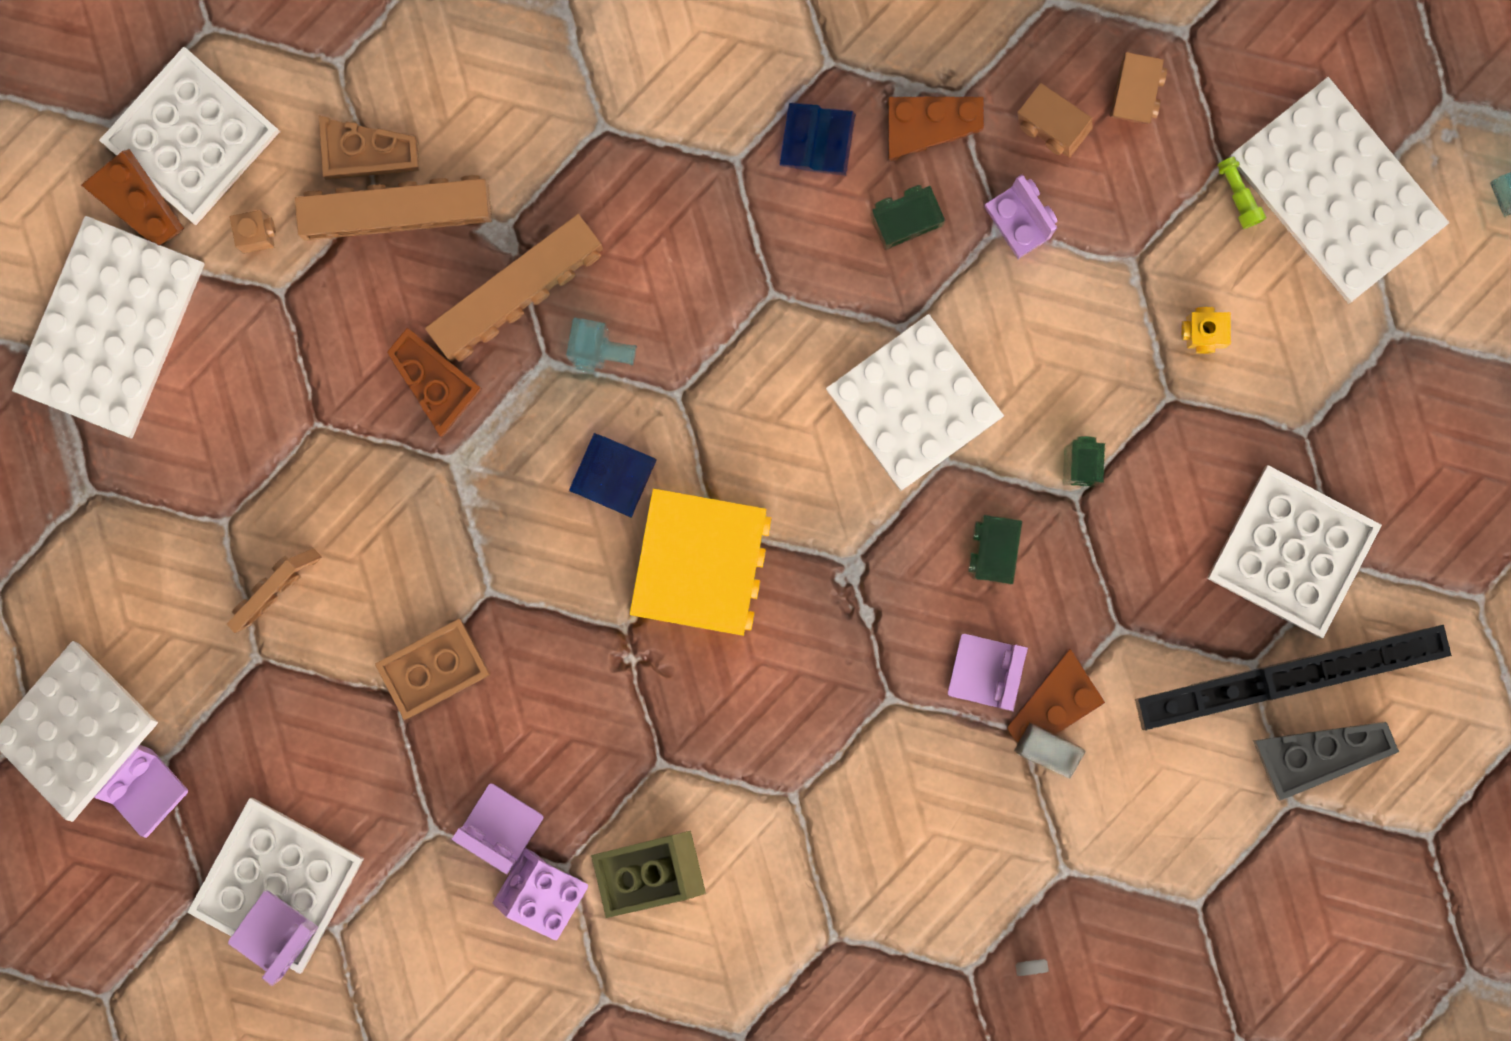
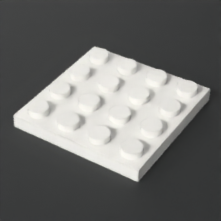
M183 47L99 141L116 156L122 151L130 149L160 194L193 224L197 225L280 131L189 50Z
M929 314L826 388L832 399L900 491L904 490L1004 417L1003 413Z
M1267 465L1264 467L1207 579L1316 637L1324 638L1382 525Z
M72 641L0 724V751L65 820L73 822L158 722L79 643Z
M249 798L187 913L232 937L262 893L266 890L270 891L318 926V929L290 966V969L301 974L364 858L262 802Z

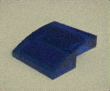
M789 103L780 165L799 170L846 176L856 114L848 110L824 109L820 105Z
M594 433L569 491L632 518L657 459Z

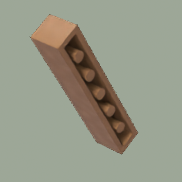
M467 175L461 177V181L449 182L447 178H436L430 180V184L417 185V182L406 181L398 183V187L386 188L385 185L376 184L367 186L365 191L354 192V188L335 189V194L323 195L322 191H307L303 193L304 197H295L298 236L307 241L492 222L489 185L485 179H480L479 175Z
M577 214L426 326L425 329L448 360L453 362L457 359L460 362L473 353L472 347L482 340L486 343L499 333L498 327L507 321L511 324L522 317L525 313L523 309L533 302L537 305L550 295L548 290L558 283L562 286L569 282L576 275L574 271L584 264L588 267L601 257L599 252L603 250L602 244L581 216Z

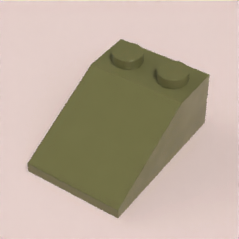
M691 831L591 855L606 918L688 900L706 894Z

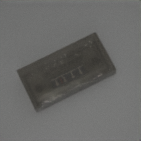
M1032 723L1028 724L1014 749L1018 755L1067 778L1072 777L1086 752L1082 747Z

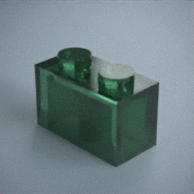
M917 185L904 191L905 196L893 201L892 197H889L874 204L875 209L871 210L870 217L885 250L944 225L945 218L931 186L922 189L921 185Z
M1082 436L1077 437V440H1073V442L1064 447L1063 485L1095 487L1103 483L1105 443H1096V437Z
M983 515L981 522L975 521L973 540L978 541L976 553L970 554L968 572H973L972 580L1013 585L1022 528L1021 520Z

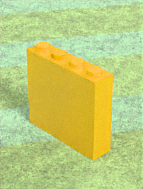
M653 488L630 615L744 636L745 630H752L755 612L749 611L751 598L757 599L760 580L754 578L756 567L763 568L766 549L760 548L762 535L769 536L772 517L766 516L767 509Z

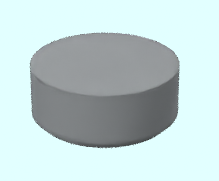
M1045 959L1018 962L1015 965L1017 976L1049 972L1048 962Z

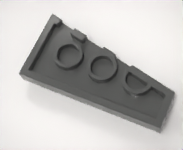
M1387 722L1253 740L1279 801L1399 752Z

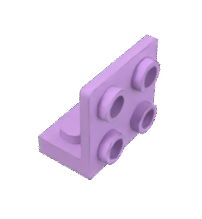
M1023 174L1016 178L1010 189L984 205V208L1017 259L1048 241L1057 229L1055 225L1057 218L1049 206L1044 207L1037 197L1040 195L1037 186L1031 179L1026 180Z
M962 634L948 688V695L1013 711L1028 648Z
M139 744L94 797L113 804L141 837L146 838L188 793V789L152 749Z
M491 783L484 791L464 825L458 828L451 840L507 874L512 870L544 816Z
M525 848L492 904L505 917L553 940H557L586 892L588 885L584 881L547 864L535 852Z
M266 890L244 918L228 943L265 970L266 973L262 978L273 986L283 978L318 929V926L273 893Z

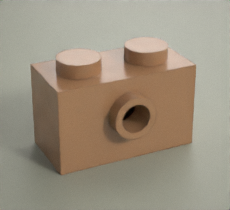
M1128 52L1123 54L1110 117L1149 124L1152 118H1157L1161 102L1160 99H1156L1158 86H1164L1167 75V68L1163 67L1164 59Z
M1042 83L1039 84L1017 112L1019 124H1021L1019 127L1024 133L1032 138H1035L1037 135L1046 142L1045 145L1050 151L1057 155L1063 153L1069 158L1093 129L1092 117Z

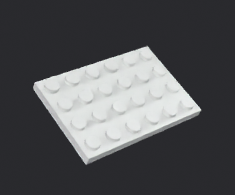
M1329 77L1324 79L1228 157L1235 156L1237 162L1239 161L1240 163L1237 167L1239 172L1348 304L1449 224L1448 220Z
M85 216L12 391L132 439L205 264Z

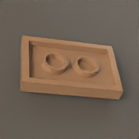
M461 618L375 663L404 721L491 675Z

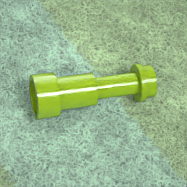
M1234 156L1217 164L1219 174L1225 173L1234 193L1232 198L1240 214L1238 219L1242 228L1247 229L1267 218L1262 207L1257 206L1250 188H1245L1237 170L1240 163L1239 161L1237 162Z

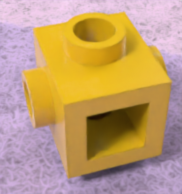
M1214 307L1195 308V312L1190 313L1186 317V321H1182L1181 337L1182 340H1187V348H1196L1197 354L1215 353V348H1226L1231 344V313L1215 312Z

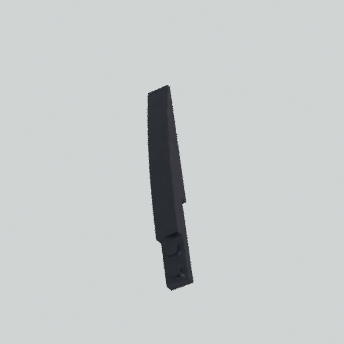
M1439 625L1194 683L1189 686L1136 698L1135 703L1142 730H1150L1452 655L1444 625Z

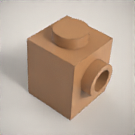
M262 210L230 216L235 247L242 253L274 248L273 237L276 236L274 221Z

